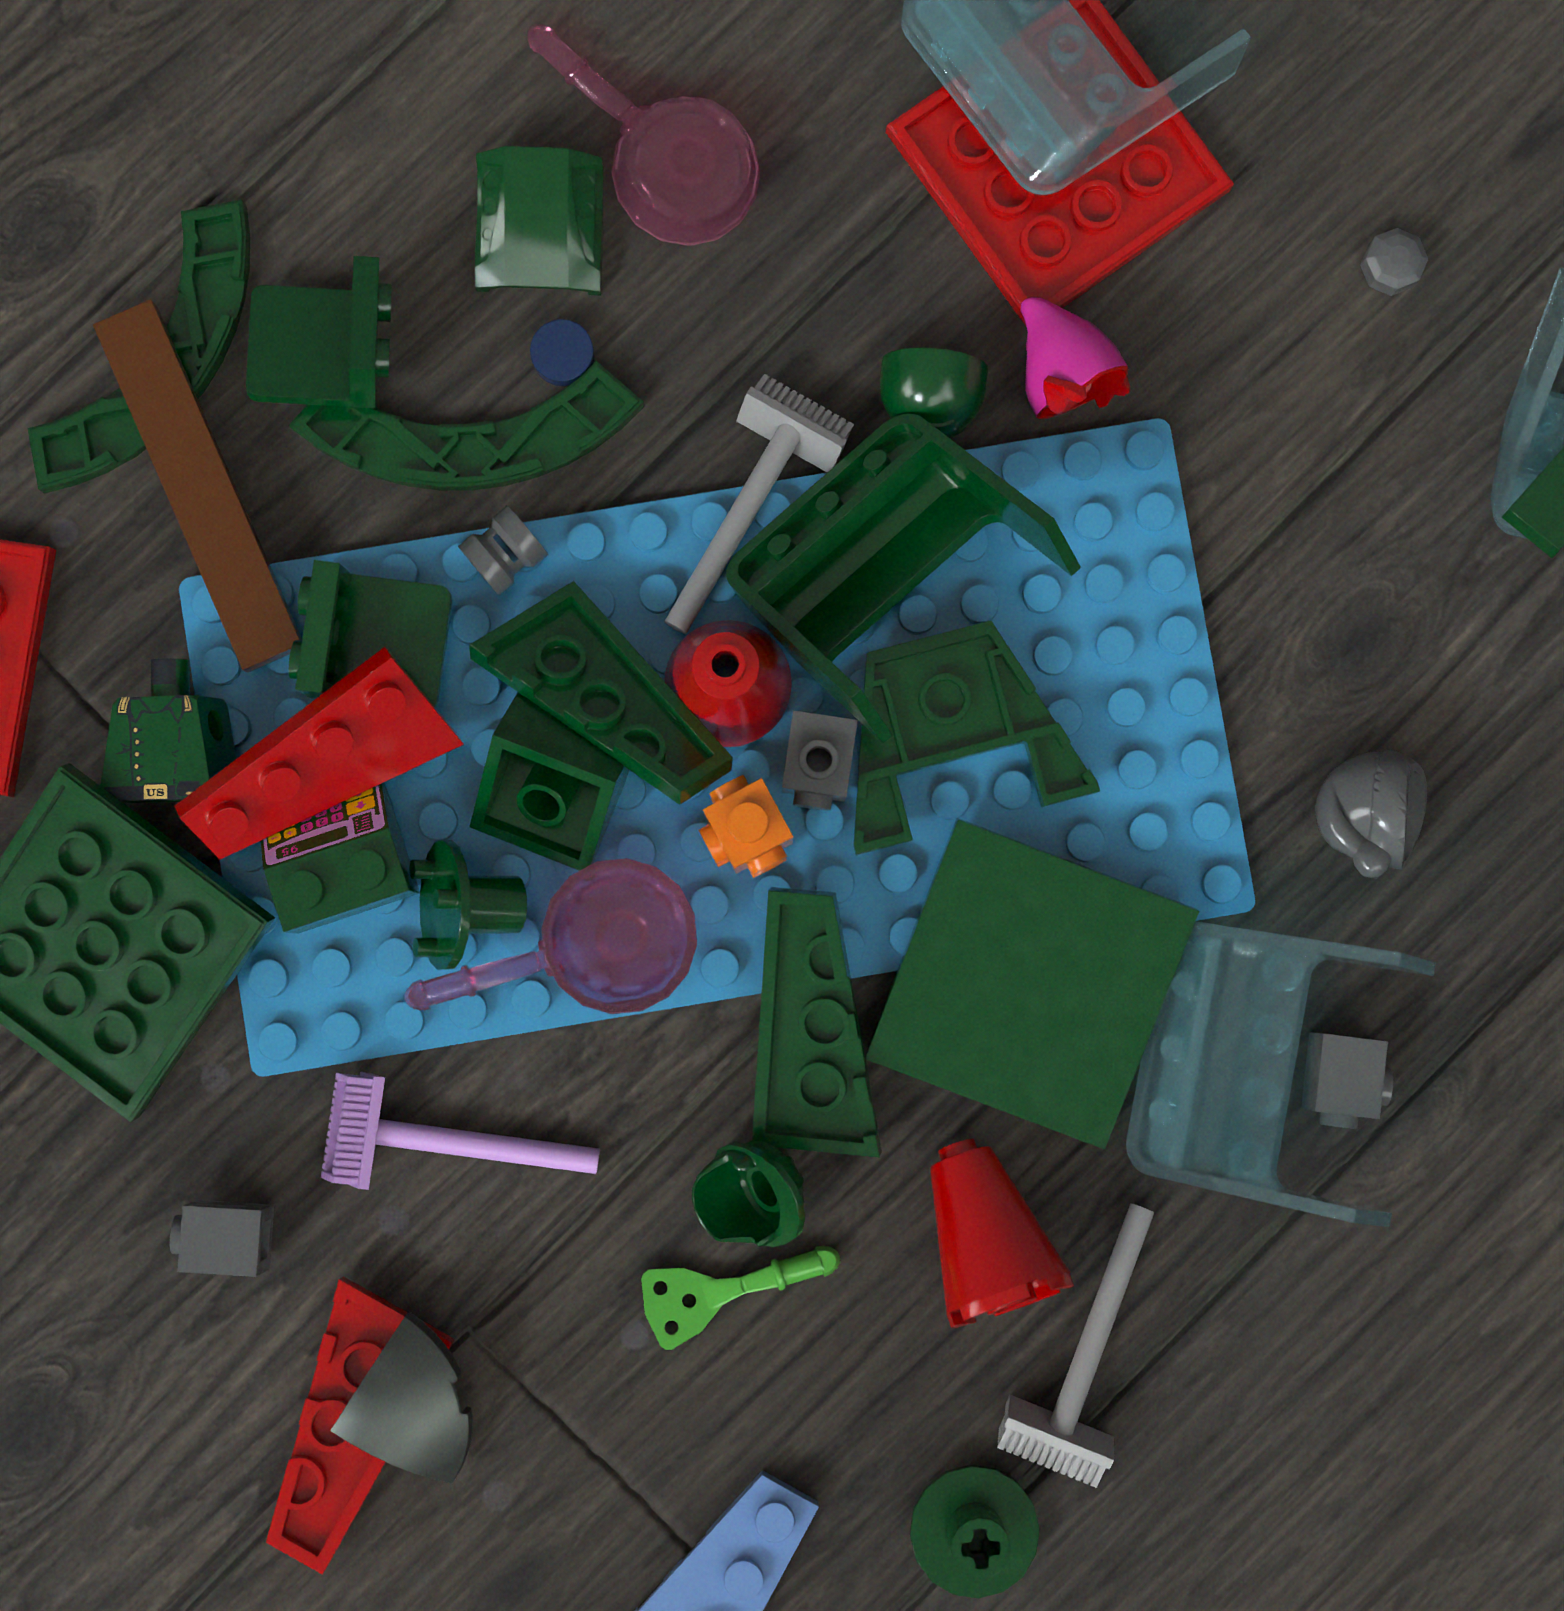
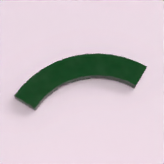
M243 200L181 211L183 261L177 288L179 295L166 328L197 399L205 392L223 363L237 331L245 303L250 272V229L247 206ZM120 387L106 398L102 396L73 414L53 422L28 428L38 489L43 493L76 486L104 475L146 450V446Z
M596 361L576 381L557 395L532 407V410L498 422L440 424V426L404 420L400 416L390 414L378 408L306 405L288 426L324 454L352 469L377 479L408 487L439 491H474L520 483L565 467L592 452L618 433L645 406L644 401Z

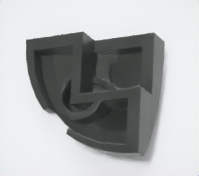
M409 1311L330 1431L350 1444L391 1465L430 1479L453 1484L469 1452L473 1426L472 1408L466 1406L461 1413L457 1390L453 1384L462 1373L456 1360L437 1334Z

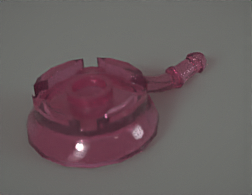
M542 23L534 24L530 27L528 43L534 53L541 54L565 77L564 80L568 85L573 84L601 109L623 122L619 129L621 136L616 142L612 177L618 201L636 226L660 241L691 246L718 240L742 222L756 199L760 165L754 141L732 112L711 99L686 96L654 102L650 106L642 105L637 108L630 99L588 66L589 62L585 58L581 59L555 34L556 30Z
M628 858L597 861L570 875L551 898L542 925V940L538 942V952L532 951L471 968L468 965H464L461 967V970L425 981L422 979L417 980L407 988L405 1002L413 1009L428 1010L433 1005L466 995L474 997L477 991L542 972L541 969L545 968L547 975L554 976L558 986L582 1006L608 1014L641 1012L668 998L689 973L697 947L695 914L681 887L657 867Z

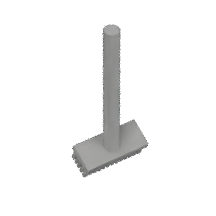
M766 374L762 376L755 388L751 386L746 393L736 421L769 439L770 442L664 621L671 628L683 634H687L792 453L823 471L829 472L837 464L854 426L850 421L846 423V419L842 417L839 419V415L835 413L832 415V411H825V407H818V403H811L809 398L805 400L802 394L798 396V392L795 390L791 392V388L787 386L784 388V384L780 382L777 384V380L773 378L770 380V376Z
M1130 1203L1054 1411H1049L1009 1395L1005 1405V1415L999 1426L997 1448L1001 1450L1005 1448L1006 1452L1009 1453L1013 1451L1014 1455H1021L1023 1459L1029 1458V1461L1033 1463L1037 1461L1038 1465L1042 1466L1044 1464V1467L1048 1469L1052 1467L1053 1471L1057 1472L1060 1470L1061 1474L1065 1475L1067 1473L1068 1477L1073 1478L1074 1476L1075 1480L1078 1481L1082 1479L1083 1483H1090V1486L1097 1488L1105 1469L1110 1470L1114 1462V1436L1077 1421L1153 1218V1211Z

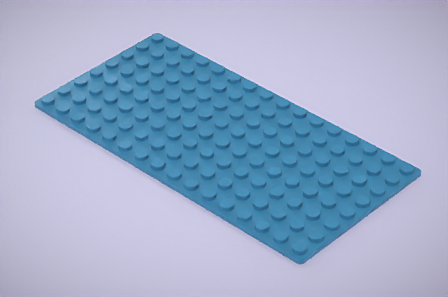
M1157 418L965 450L1055 519L1081 568L1074 575L1070 576L1007 525L991 523L978 531L832 662L864 691L867 652L992 621L1036 688V693L1056 723L1059 722L1070 739L1071 746L1087 770L1090 769L1094 775L1100 792L1041 808L1024 744L896 776L913 840L860 855H855L853 843L861 722L794 660L741 601L727 581L726 571L728 564L687 634L676 631L664 622L743 486L523 522L545 549L548 556L534 567L524 566L515 574L514 584L500 596L458 548V545L470 535H482L489 528L270 564L302 638L306 615H300L298 612V594L302 578L304 576H312L314 560L340 563L351 574L441 585L449 590L452 595V608L439 701L436 709L456 731L464 745L386 781L385 785L410 861L426 860L427 853L434 842L452 840L461 849L467 865L468 876H519L523 880L526 889L527 915L524 927L520 933L469 934L463 958L456 968L437 970L431 964L428 957H414L413 955L414 938H422L420 894L299 934L286 933L282 930L263 870L261 842L259 841L221 859L222 878L275 917V920L237 974L252 1071L258 1076H271L761 994L768 890L771 887L836 892L851 978L897 971L956 818L1196 908L1200 911L1196 921L1250 911L1255 905V894L1170 425L1165 420ZM826 473L776 481L732 557ZM499 536L493 537L510 559L516 562L518 559ZM202 576L188 577L181 582L179 594L195 695L224 699L228 706L237 759L315 699L309 698L295 689L297 679H290L289 677L290 654L251 672L243 671ZM573 581L663 680L667 663L676 646L686 635L700 626L715 621L733 620L751 624L766 632L782 649L791 672V696L782 719L771 731L754 742L742 747H724L733 757L732 771L680 805L629 770L615 810L588 874L469 827L492 735L517 694L516 690L470 659L469 645ZM724 666L717 669L715 673L720 677H730L736 673L737 668ZM793 710L858 720L847 797L845 802L832 800L830 811L794 806V794L782 793ZM742 775L745 776L749 784L760 778L763 779L793 835V844L784 848L788 856L787 861L755 878L752 877L748 868L736 874L730 862L718 868L698 830L709 824L703 812L704 808L713 804L709 793ZM416 879L417 884H418V887H419V890H420V887H421V879Z

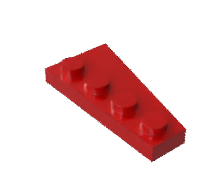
M383 647L175 805L179 818L221 860L464 744L456 731L386 647Z
M344 1276L338 1280L333 1298V1309L327 1330L323 1334L317 1356L318 1363L309 1395L305 1399L299 1421L298 1435L292 1456L288 1460L266 1540L267 1544L322 1575L331 1563L386 1464L385 1461L350 1444L330 1430L408 1313ZM424 1322L450 1349L455 1339Z

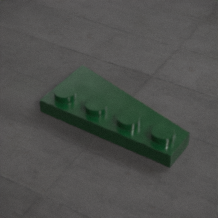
M574 581L469 645L471 660L679 805L732 771L733 757Z
M771 887L768 890L752 1141H763L772 1144L776 1148L880 1158L882 1149L836 892Z

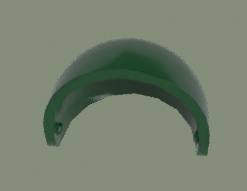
M905 348L891 351L883 356L881 363L880 394L883 405L891 418L902 414H916L924 418L948 438L955 437L962 433L965 427L976 417L983 404L987 386L988 365L972 355L946 349Z

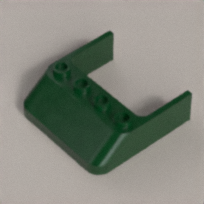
M902 414L883 423L745 544L730 560L726 577L741 601L794 660L874 736L884 743L893 734L863 691L832 663L840 653L978 531L991 523L1007 525L1070 576L1074 575L1081 566L1052 516L924 418L916 414Z

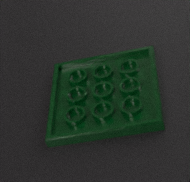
M71 763L62 765L58 768L0 858V1024L128 1121L132 1122L141 1116L273 923L275 917Z
M956 818L865 1052V1059L1105 1149L1200 911L1178 901Z

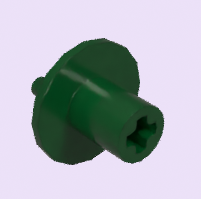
M452 840L434 842L427 853L426 860L410 861L409 873L411 879H421L419 901L422 938H414L413 940L414 957H428L431 964L437 970L455 969L463 958L469 934L520 933L523 929L527 915V894L523 880L519 876H468L467 865L461 849Z
M966 1465L945 1471L924 1488L913 1507L909 1534L916 1561L931 1582L953 1595L979 1599L1002 1593L1024 1577L1037 1553L1040 1528L1034 1504L1016 1480L996 1468Z

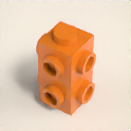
M742 775L709 793L713 804L703 809L709 824L698 830L718 868L730 862L736 874L748 868L752 877L755 878L787 861L788 856L784 848L793 844V835L762 778L749 784L745 776Z

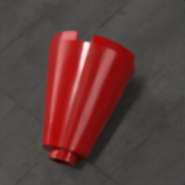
M733 620L711 622L698 627L686 635L671 654L664 678L665 683L723 747H742L758 740L771 731L782 719L786 711L792 688L788 661L776 641L756 626ZM724 666L737 668L736 673L730 677H720L715 673L717 669Z
M972 1138L940 1149L938 1153L941 1161L932 1165L930 1172L946 1314L951 1328L976 1323L975 1317L984 1313L999 1316L1059 1294L1061 1293L1060 1289L1073 1287L1074 1283L1070 1271L991 1146L977 1148L975 1139Z

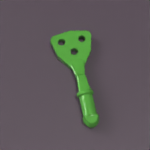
M817 1246L813 1251L780 1261L772 1259L770 1265L744 1276L719 1279L687 1268L648 1269L641 1277L644 1312L660 1346L665 1350H672L702 1332L722 1305L745 1293L777 1287L778 1290L782 1291L790 1284L820 1275L826 1277L838 1268L840 1255L832 1247ZM658 1281H663L667 1285V1290L663 1294H656L654 1292V1284ZM692 1294L695 1296L696 1302L692 1307L683 1305L682 1299L684 1295ZM668 1321H675L678 1324V1329L674 1334H668L665 1331L664 1327Z

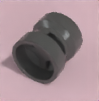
M505 506L492 517L491 527L482 535L472 534L458 545V548L499 596L514 584L515 574L524 566L534 567L548 556L542 545L508 506ZM498 535L518 560L513 562L493 537Z

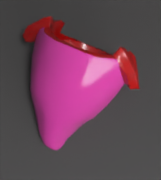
M1031 297L1021 303L1020 311L1025 319L1028 331L1025 391L1029 404L1038 419H1048L1064 414L1094 399L1098 407L1102 408L1107 406L1115 395L1125 396L1130 392L1127 376L1129 368L1115 344L1093 323L1043 298Z

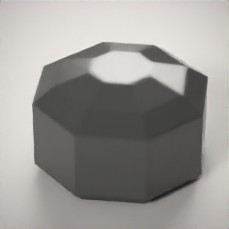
M1395 228L1372 239L1360 267L1369 287L1393 296L1413 288L1418 283L1427 264L1428 257L1418 236Z

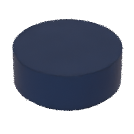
M558 319L544 324L537 330L531 341L530 356L535 370L542 379L552 385L569 386L593 365L594 348L589 334L582 326L570 320Z

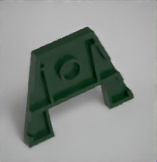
M992 621L867 652L863 693L893 735L882 743L861 723L853 843L855 855L913 840L896 776L1018 744L1025 745L1041 808L1100 792L1094 775L1090 769L1087 770L1071 746L1070 739L1059 722L1056 723L1036 693V688Z

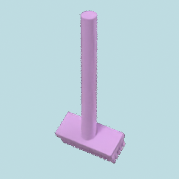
M360 1072V1075L336 1073L335 1079L337 1082L334 1085L336 1090L333 1091L335 1098H332V1104L334 1105L331 1106L332 1114H330L329 1118L331 1123L329 1122L328 1125L330 1131L327 1132L329 1139H326L328 1146L325 1147L326 1155H324L323 1159L325 1163L322 1166L324 1171L321 1172V1178L331 1183L349 1184L357 1189L369 1190L375 1145L597 1174L599 1148L379 1119L385 1077Z

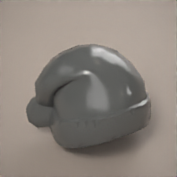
M1386 749L1383 752L1360 754L1344 761L1327 776L1320 787L1315 805L1318 831L1333 849L1353 858L1354 866L1362 876L1377 879L1388 870V867L1403 870L1407 865L1418 840L1426 811L1427 781L1424 770L1409 756Z

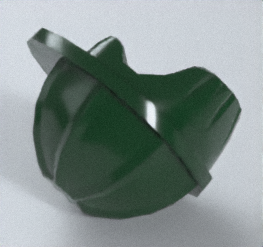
M734 1141L719 1148L715 1158L696 1177L692 1187L694 1211L703 1228L717 1241L755 1243L759 1247L785 1245L803 1231L805 1222L804 1178L798 1172L793 1158L784 1154L772 1144L763 1141H750L747 1143Z

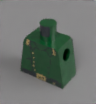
M174 658L151 659V696L120 697L112 704L100 786L122 803L180 802L236 760L228 706L224 699L190 695V660Z

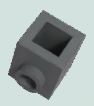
M793 710L782 793L794 794V806L830 811L832 800L845 802L858 720Z
M1309 1032L1301 1108L1320 1112L1319 1124L1334 1127L1358 1129L1360 1117L1380 1119L1381 1106L1389 1105L1393 1091V1072L1391 1068L1385 1067L1388 1041Z
M196 1200L183 1205L182 1215H175L170 1232L171 1254L179 1255L177 1272L257 1277L269 1270L275 1205Z

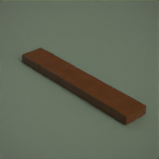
M150 299L93 324L242 670L248 673L289 655L294 640L302 641V637L157 305Z

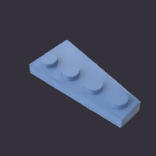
M762 1470L706 1531V1535L683 1560L681 1559L672 1568L657 1589L634 1611H763L818 1510L819 1502Z

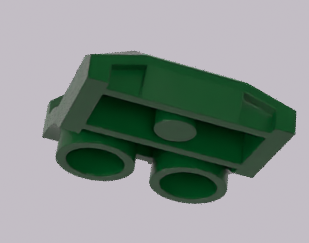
M503 146L476 153L477 227L475 288L477 292H489L490 288L511 287L568 289L585 291L589 295L601 296L604 236L603 158L570 148Z

